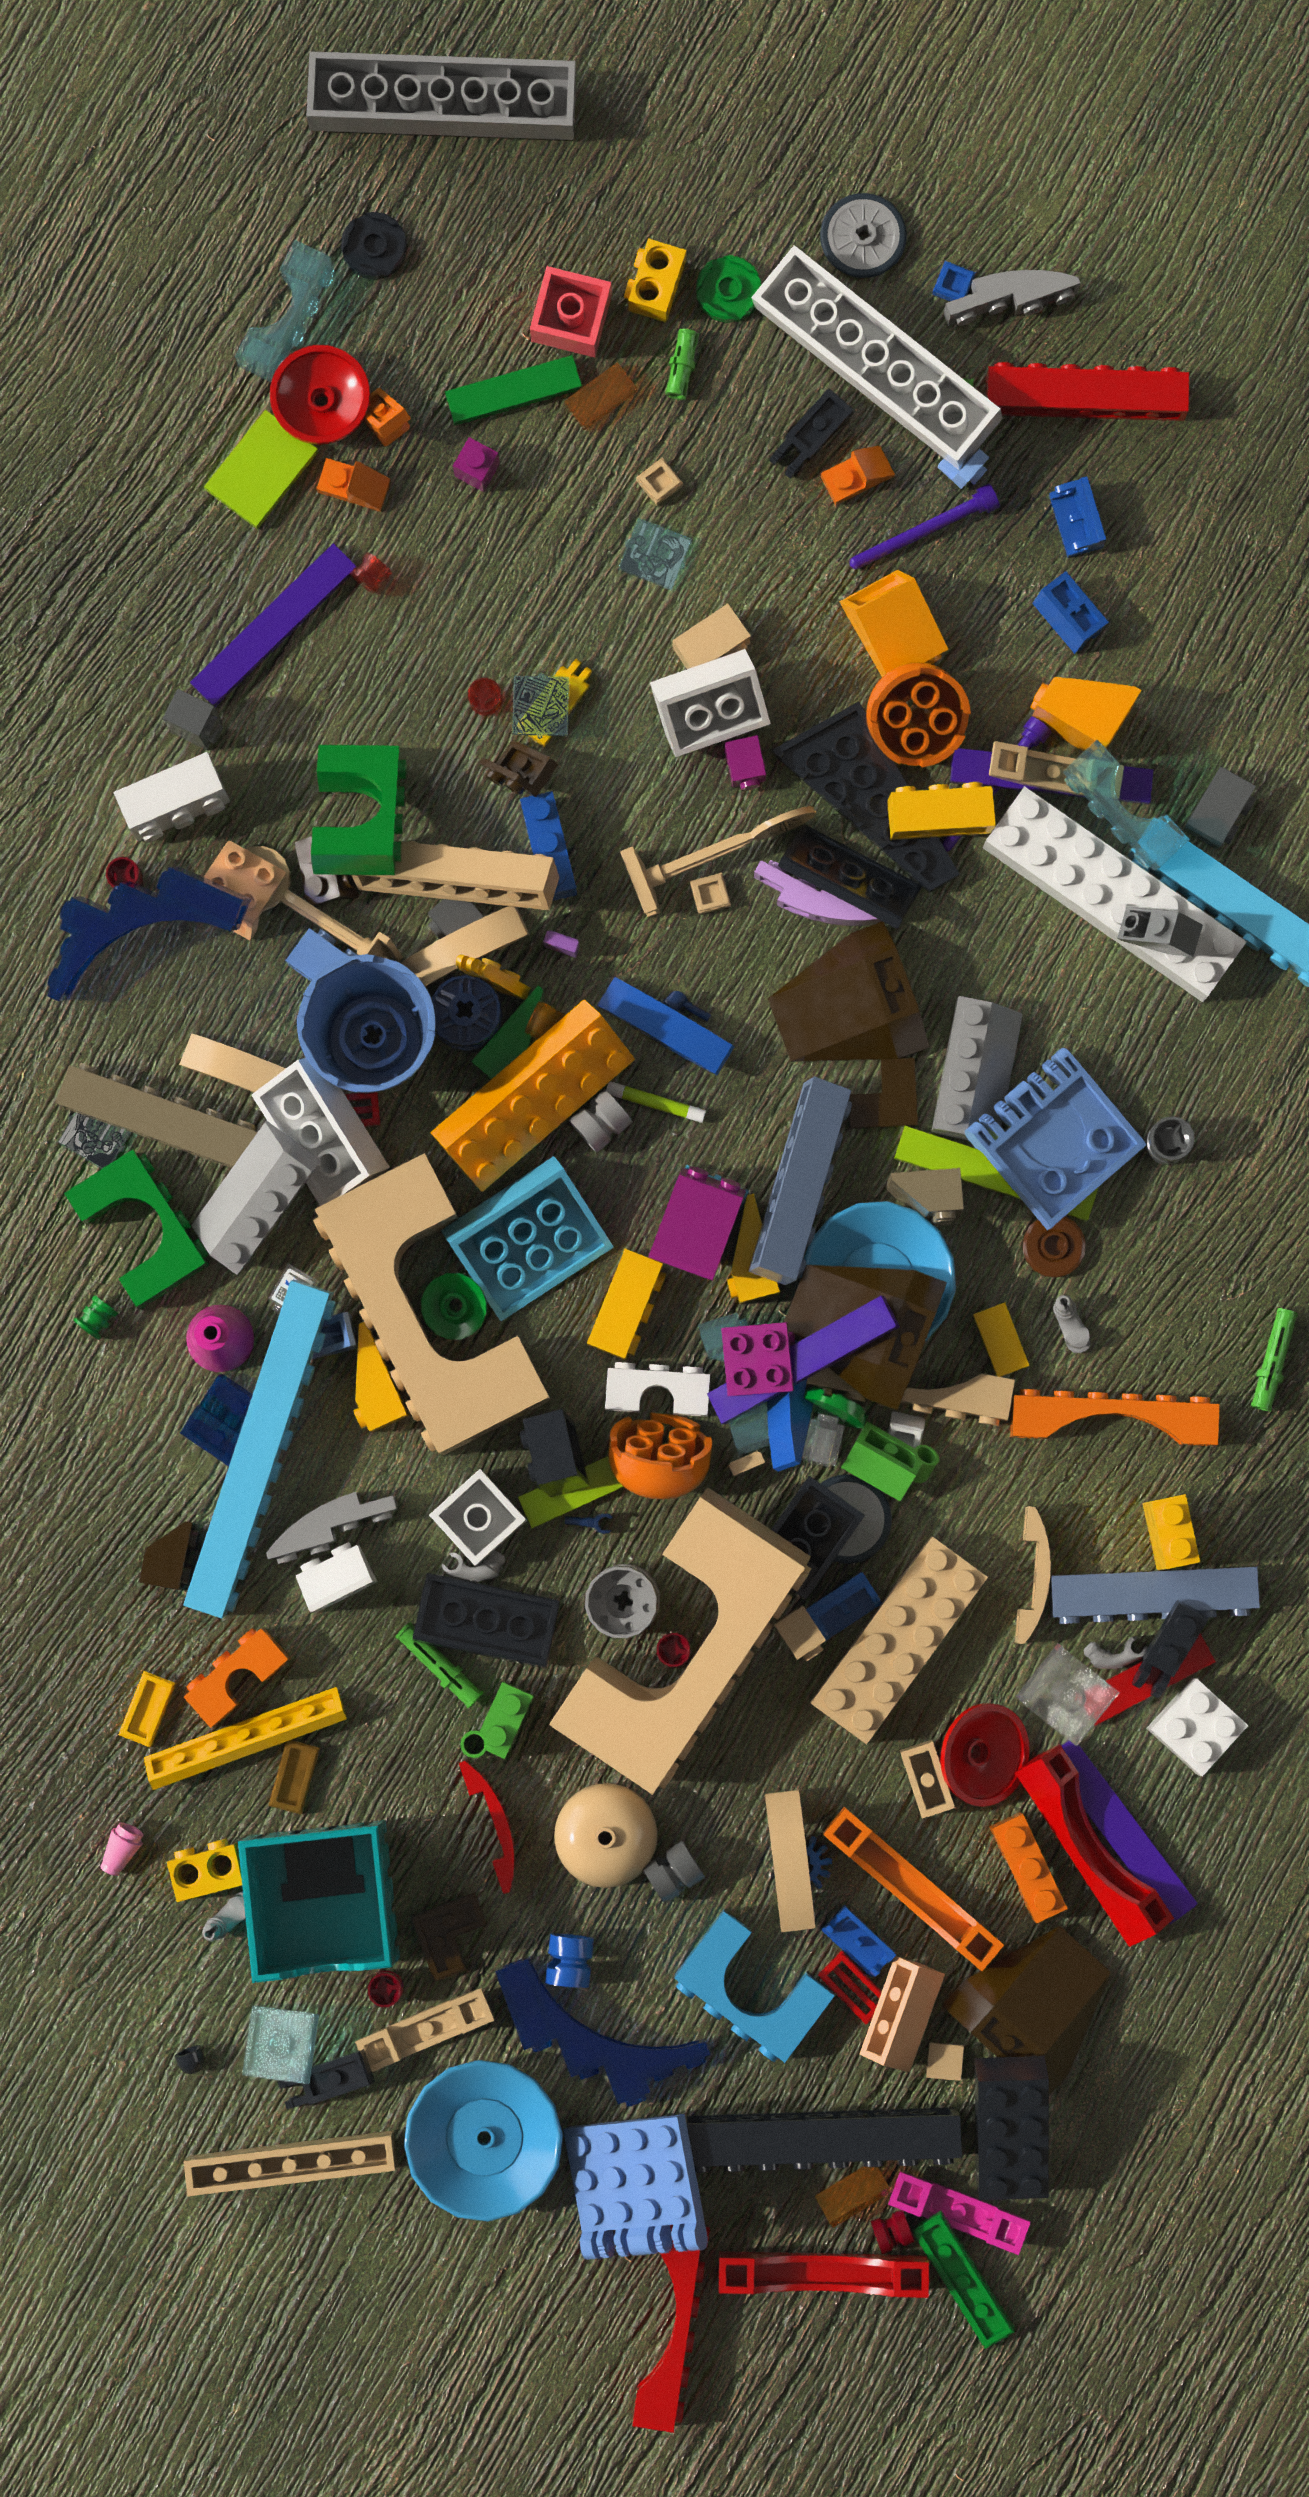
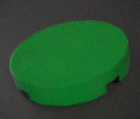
M727 255L723 256V258L713 259L707 262L699 272L696 282L697 301L703 312L713 320L723 323L739 322L750 316L756 309L751 297L761 286V281L755 267L744 258Z
M809 1387L805 1389L803 1398L813 1404L812 1411L841 1425L858 1429L864 1428L868 1415L863 1410L864 1408L839 1394L824 1396L825 1390L822 1388Z

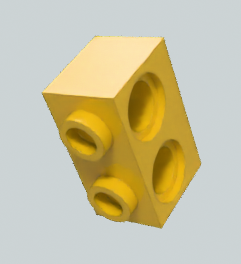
M648 238L645 249L639 248L635 259L634 267L638 268L635 280L629 279L624 298L628 299V310L630 312L667 322L686 264V250ZM656 259H663L668 263L664 269L660 270L653 268L650 264ZM645 290H653L658 294L654 300L650 301L644 300L640 295Z
M227 1839L208 1843L209 1850L195 1853L194 1847L174 1852L175 1859L167 1861L176 1902L242 1886L238 1843L229 1845ZM224 1855L231 1860L232 1867L228 1874H221L215 1869L214 1862L217 1856ZM185 1864H192L198 1870V1878L193 1883L186 1882L182 1878L181 1869Z

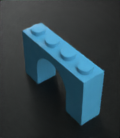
M723 1909L675 1973L674 1979L679 1982L676 1988L690 1999L697 1995L706 2002L703 2008L716 2019L720 2020L724 2016L734 2024L731 2030L745 2041H748L751 2037L761 2044L758 2050L768 2059L775 2062L779 2058L785 2063L835 1995L826 1986L805 1972L787 1998L777 2008L764 2013H752L739 2008L733 2003L726 1992L724 1975L728 1964L752 1932L746 1925Z

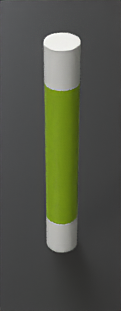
M611 1081L606 1089L611 1096L703 1123L706 1113L704 1109Z

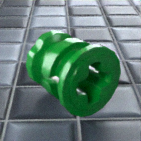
M94 1295L92 1297L93 1303L90 1307L85 1306L82 1310L84 1312L81 1318L75 1317L73 1321L91 1336L100 1340L101 1335L99 1332L103 1327L107 1329L110 1325L109 1319L116 1317L118 1312Z

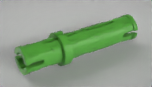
M1277 1308L1262 1368L1257 1369L1256 1377L1259 1379L1253 1402L1251 1403V1407L1267 1412L1272 1411L1278 1384L1282 1383L1284 1379L1281 1373L1290 1345L1294 1324L1298 1317V1313L1283 1308ZM1281 1329H1282V1330H1283V1335H1282V1338H1281V1342H1280V1346H1279V1349H1278L1277 1356H1275V1351H1276V1348H1277L1278 1340H1279L1280 1333H1281ZM1273 1363L1274 1367L1270 1378L1269 1386L1266 1391L1265 1388L1270 1374V1369Z
M411 1622L407 1623L395 1638L399 1639L441 1681L440 1685L444 1689L448 1687L467 1708H470L482 1696L483 1692L462 1673L463 1669L459 1665L455 1667L434 1645L412 1641L415 1627Z

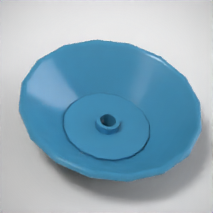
M889 1201L857 1203L831 1216L814 1235L804 1257L806 1265L916 1270L947 1282L925 1341L930 1338L947 1318L956 1291L954 1257L941 1231L918 1211Z
M476 2060L446 2069L423 2087L408 2113L404 2149L411 2176L430 2202L457 2218L489 2222L520 2213L544 2194L559 2168L563 2134L555 2104L537 2080L510 2064ZM483 2131L488 2132L491 2136L490 2142L481 2143L478 2139V2134Z

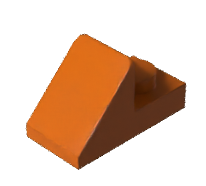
M379 387L370 394L369 408L363 421L381 444L386 447L410 429L407 421L411 418L400 404Z
M879 445L852 451L850 459L822 472L820 477L836 506L894 477L895 473Z
M326 458L316 490L317 493L381 512L391 479L358 461L352 466Z

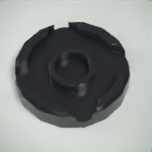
M369 212L359 218L356 217L349 222L342 234L341 249L344 261L352 272L362 278L377 280L389 277L399 270L406 259L408 245L405 233L397 220L385 213Z

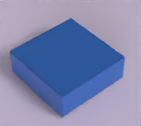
M945 261L932 295L950 302L967 296L976 272Z

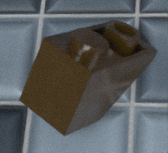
M185 1521L145 1548L139 1583L175 1590H183L184 1584H190L193 1572V1565L188 1564L191 1550H197L200 1531L195 1530L196 1523Z

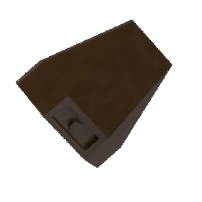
M884 922L850 933L768 998L791 1062L900 1059L929 1048L920 1010L897 948Z
M806 1265L784 1322H788V1332H794L795 1340L799 1342L877 1297L885 1296L900 1327L832 1364L829 1368L863 1397L898 1410L936 1315L947 1282L916 1270Z
M1057 1926L987 1966L983 1971H979L966 1978L942 2006L997 2057L1045 2056L1050 2096L1070 2072L1111 1972L1062 1927Z

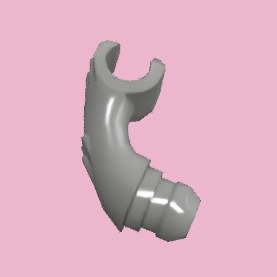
M1061 1295L1056 1299L1053 1306L1054 1314L1068 1349L1073 1353H1083L1090 1347L1089 1330L1083 1325L1072 1298L1068 1295Z
M493 1551L483 1563L476 1567H469L464 1564L460 1555L449 1553L450 1556L458 1560L459 1565L454 1570H449L443 1564L442 1568L451 1577L479 1582L499 1576L498 1573L500 1572V1567L505 1563V1557L499 1552Z
M1135 1636L1126 1641L1124 1651L1120 1654H1112L1109 1650L1106 1651L1104 1648L1099 1647V1644L1096 1642H1090L1083 1651L1084 1655L1091 1660L1092 1667L1098 1669H1117L1142 1659L1148 1647L1145 1646L1139 1654L1134 1653L1131 1649V1644L1137 1640L1138 1636Z
M243 1891L230 1898L227 1904L214 1917L207 1920L202 1930L203 1937L207 1941L213 1942L224 1938L230 1930L246 1919Z

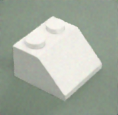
M348 1542L332 1550V1558L321 1563L318 1557L300 1566L303 1572L296 1575L310 1613H317L378 1582L360 1545L351 1547Z

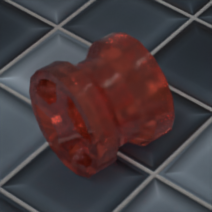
M366 552L362 557V564L359 567H354L350 575L366 590L376 594L380 590L379 584L383 579H389L392 572L382 561Z
M479 678L470 685L468 700L472 710L478 715L490 716L500 709L502 704L501 690L494 680Z

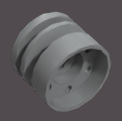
M618 1564L603 1570L591 1581L586 1592L585 1609L590 1622L599 1632L611 1638H629L640 1634L655 1620L660 1609L661 1594L656 1580L647 1570L634 1564ZM624 1591L629 1592L628 1598L633 1600V1604H628L625 1609L620 1608L621 1602L616 1600V1596H620Z

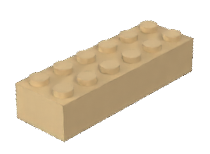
M930 1537L810 1703L867 1745L988 1577L937 1539Z

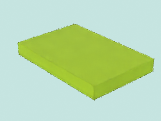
M265 409L206 483L204 489L258 529L319 451L312 444L302 442L289 435L279 425L275 416Z

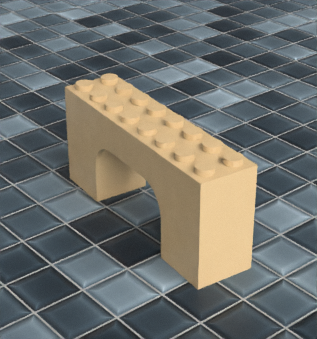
M425 1153L315 1209L318 1218L313 1220L314 1224L325 1241L330 1239L333 1248L328 1251L336 1267L340 1271L346 1270L349 1278L344 1280V1283L355 1301L361 1300L364 1309L359 1312L367 1328L370 1331L376 1330L380 1339L374 1342L382 1358L386 1362L391 1359L395 1369L390 1371V1374L401 1392L407 1391L411 1400L405 1403L413 1419L416 1422L422 1420L426 1430L421 1432V1435L430 1451L434 1452L437 1450L438 1454L443 1456L551 1401L518 1336L467 1361L445 1359L436 1353L400 1283L399 1265L402 1256L411 1245L445 1228L459 1218Z
M707 1488L662 1554L704 1582L713 1591L718 1603L717 1622L683 1674L674 1683L666 1687L648 1688L634 1682L595 1656L549 1724L652 1795L658 1786L662 1789L666 1788L679 1767V1764L675 1762L676 1759L684 1761L698 1738L694 1735V1732L698 1730L702 1733L717 1710L712 1705L715 1702L720 1705L723 1703L736 1682L731 1677L734 1673L739 1677L742 1675L755 1654L750 1650L751 1647L754 1645L760 1648L773 1627V1624L769 1622L772 1616L777 1620L781 1617L792 1599L788 1592L791 1588L798 1591L811 1570L807 1566L811 1556L710 1488Z

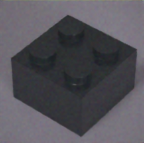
M560 1409L523 1419L525 1430L520 1431V1436L525 1451L529 1450L532 1463H528V1471L532 1483H537L539 1490L542 1489L550 1497L590 1487L575 1422L567 1413Z

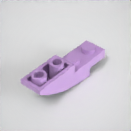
M770 860L768 864L760 861L754 872L755 879L781 892L777 906L811 920L845 926H867L883 922L824 890H821V892L815 890V885L801 878L797 880L786 874L787 871L778 867L779 863Z

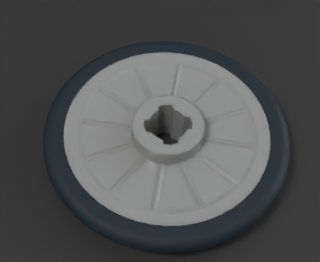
M869 193L852 194L836 202L826 213L820 230L821 246L828 261L840 272L857 278L875 277L890 270L901 258L907 241L906 225L898 209L885 198ZM862 231H867L869 235L865 240H860L858 236Z
M850 1474L837 1475L820 1483L865 1515L833 1562L852 1564L872 1557L885 1544L892 1525L891 1508L884 1493Z

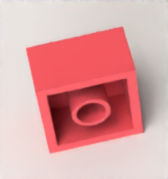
M547 266L530 326L531 342L595 358L612 297L611 282Z

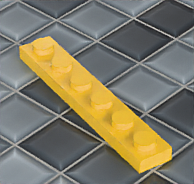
M334 1687L144 1757L148 1781L152 1789L164 1787L346 1720L347 1717L338 1688Z

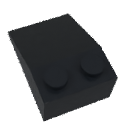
M808 1476L771 1528L772 1531L811 1556L807 1563V1566L811 1568L809 1575L798 1591L790 1589L804 1600L808 1598L865 1517L863 1513L811 1476Z

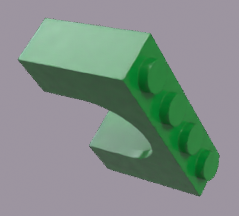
M318 745L317 779L319 792H354L365 794L376 800L381 808L375 817L362 825L354 827H313L311 843L313 874L395 875V862H402V841H397V834H403L404 830L403 814H398L399 807H405V786H400V779L406 780L407 761L406 759H400L399 746Z
M132 1149L64 1194L81 1221L86 1225L117 1205L130 1201L146 1203L152 1206L158 1213L163 1227V1236L159 1248L151 1258L118 1278L135 1306L143 1309L207 1268L209 1264L205 1258L209 1256V1253L199 1238L193 1241L187 1229L191 1225L183 1212L179 1210L175 1213L169 1203L173 1196L163 1181L157 1184L150 1174L155 1171V1168L144 1153L139 1156Z

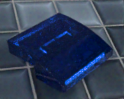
M219 1374L201 1403L192 1412L180 1434L229 1466L253 1394L224 1374Z

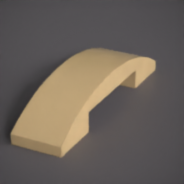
M995 741L993 743L989 776L1046 790L1117 800L1120 796L1124 766L1097 760L1085 761L1028 750V747Z
M508 906L439 939L401 962V964L410 969L422 981L424 986L428 988L444 980L443 977L459 970L456 966V958L460 954L480 959L530 934L518 908Z
M191 1034L179 1064L253 1093L286 1069L249 1053L195 1034Z
M1032 1506L1025 1507L1023 1541L1036 1542L1031 1610L1017 1609L1015 1643L1025 1644L1036 1628L1043 1613L1050 1584L1051 1561L1048 1538L1037 1509Z
M799 1790L765 1794L781 1932L814 1929V1909Z
M481 1987L398 2021L355 2041L358 2050L364 2049L371 2071L374 2072L444 2040L490 2023L495 2018Z

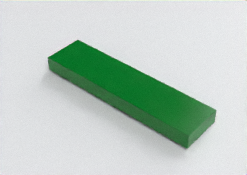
M573 355L451 389L445 391L454 426L582 390V385Z
M942 2210L912 2227L914 2236L984 2348L986 2349L1014 2333L1015 2327Z

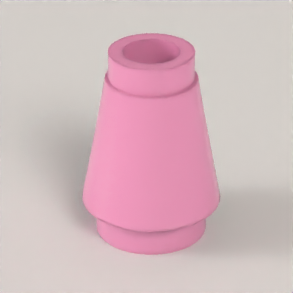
M120 1822L117 1828H112L103 1862L100 1866L101 1869L110 1875L119 1876L120 1872L143 1845L141 1841L143 1833L136 1827L124 1822Z

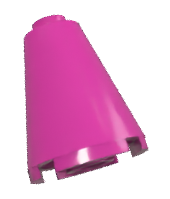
M221 1304L209 1306L197 1313L190 1322L186 1336L187 1347L195 1362L207 1370L226 1372L236 1369L248 1359L254 1347V1332L251 1322L240 1310L232 1306ZM217 1330V1337L211 1340L212 1333Z

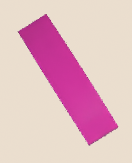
M902 2171L899 2172L888 2202L890 2206L919 2217L929 2218L942 2210L952 2228L983 2239L986 2243L1017 2255L1021 2251L1031 2221L993 2204Z

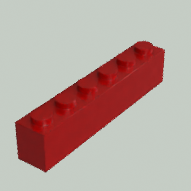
M999 362L994 364V366H988L985 397L1001 409L1002 416L1185 421L1189 406V372H1181V369L1176 367L1162 368L1161 371H1147V368L1142 366L1129 367L1127 370H1114V367L1109 365H1099L1094 367V369H1081L1079 365L1075 364L1062 365L1061 368H1047V365L1042 363H1032L1027 367H1014L1012 363Z

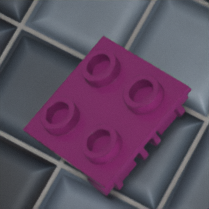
M788 1322L721 1328L728 1396L794 1391L790 1346L795 1344L794 1332H788Z

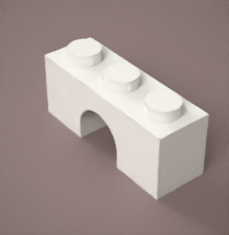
M615 1362V1368H608L605 1410L640 1413V1400L644 1392L652 1387H663L673 1396V1415L707 1417L709 1398L707 1393H709L710 1374H703V1368L683 1367V1373L669 1372L670 1366L650 1364L648 1371L635 1370L636 1364Z

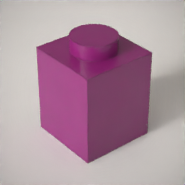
M469 437L453 464L454 475L456 478L485 492L500 465L499 454Z
M758 735L725 742L724 750L732 787H740L742 791L760 787V782L766 780V772Z

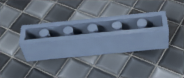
M815 1076L803 1083L748 1272L784 1285L796 1281L797 1278L799 1279L802 1276L806 1266V1259H803L806 1246L809 1247L815 1235V1228L812 1227L815 1215L820 1213L824 1204V1196L821 1195L824 1183H828L833 1173L834 1165L830 1164L833 1152L838 1150L842 1141L843 1134L839 1132L842 1121L847 1119L851 1110L852 1102L848 1101L851 1093L850 1089Z
M1257 1567L1050 1576V1617H1059V1624L1080 1623L1079 1616H1093V1622H1113L1114 1615L1127 1614L1128 1621L1148 1620V1613H1161L1162 1619H1166L1177 1600L1205 1614L1207 1617H1217L1216 1610L1229 1609L1230 1616L1251 1615L1252 1608H1260Z

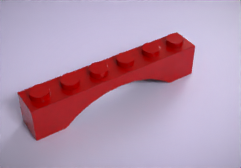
M1060 1744L1032 1758L1015 1772L1129 1947L1158 1934L1174 1919L1156 1889L1141 1882L1126 1871L1109 1854L1098 1839L1083 1807L1079 1788V1772Z
M706 2227L707 2238L709 2240L710 2227ZM672 2244L669 2253H660L668 2268L674 2286L676 2300L675 2322L670 2341L663 2356L653 2370L637 2386L632 2426L674 2433L675 2422L682 2423L685 2402L678 2400L680 2387L687 2388L690 2367L683 2365L685 2352L692 2353L695 2332L689 2331L690 2317L697 2318L700 2297L694 2296L695 2282L702 2283L705 2262L699 2261L700 2250L678 2252L674 2248V2244Z
M719 2251V2293L759 2294L783 2291H839L890 2297L929 2298V2260L925 2255Z

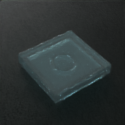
M252 2005L242 2075L310 2084L319 2014Z

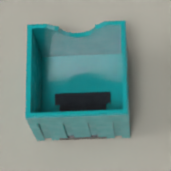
M386 1820L373 1821L367 1826H364V1822L274 1832L265 1837H262V1834L249 1835L238 1841L252 1983L283 1980L329 1971H363L390 1968L395 1965L400 1958L399 1945H395V1938L398 1936L396 1913L392 1911L391 1903L394 1901L392 1877H388V1868L391 1866L388 1842L384 1841V1834L387 1832Z

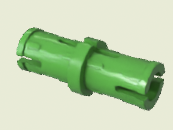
M679 329L674 356L669 361L671 370L665 395L669 398L677 400L686 399L689 378L696 365L694 354L699 333L694 330Z

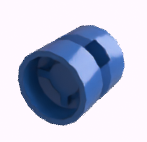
M551 1933L548 1954L553 1957V1960L547 1963L545 1983L563 1987L588 1988L591 1967L586 1963L587 1960L592 1958L594 1938L574 1934Z

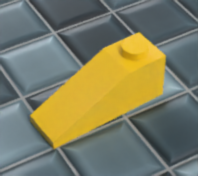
M754 1194L747 1195L731 1270L732 1278L727 1279L731 1298L738 1297L740 1305L779 1295L780 1293L777 1282L748 1272L762 1227Z
M365 1322L359 1324L355 1397L359 1408L353 1411L361 1429L367 1426L370 1432H375L409 1415L387 1365L374 1342L375 1339L372 1332L367 1328Z

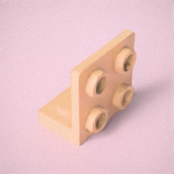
M228 841L194 890L192 909L251 941L257 932L260 914L284 880L286 872L236 843Z

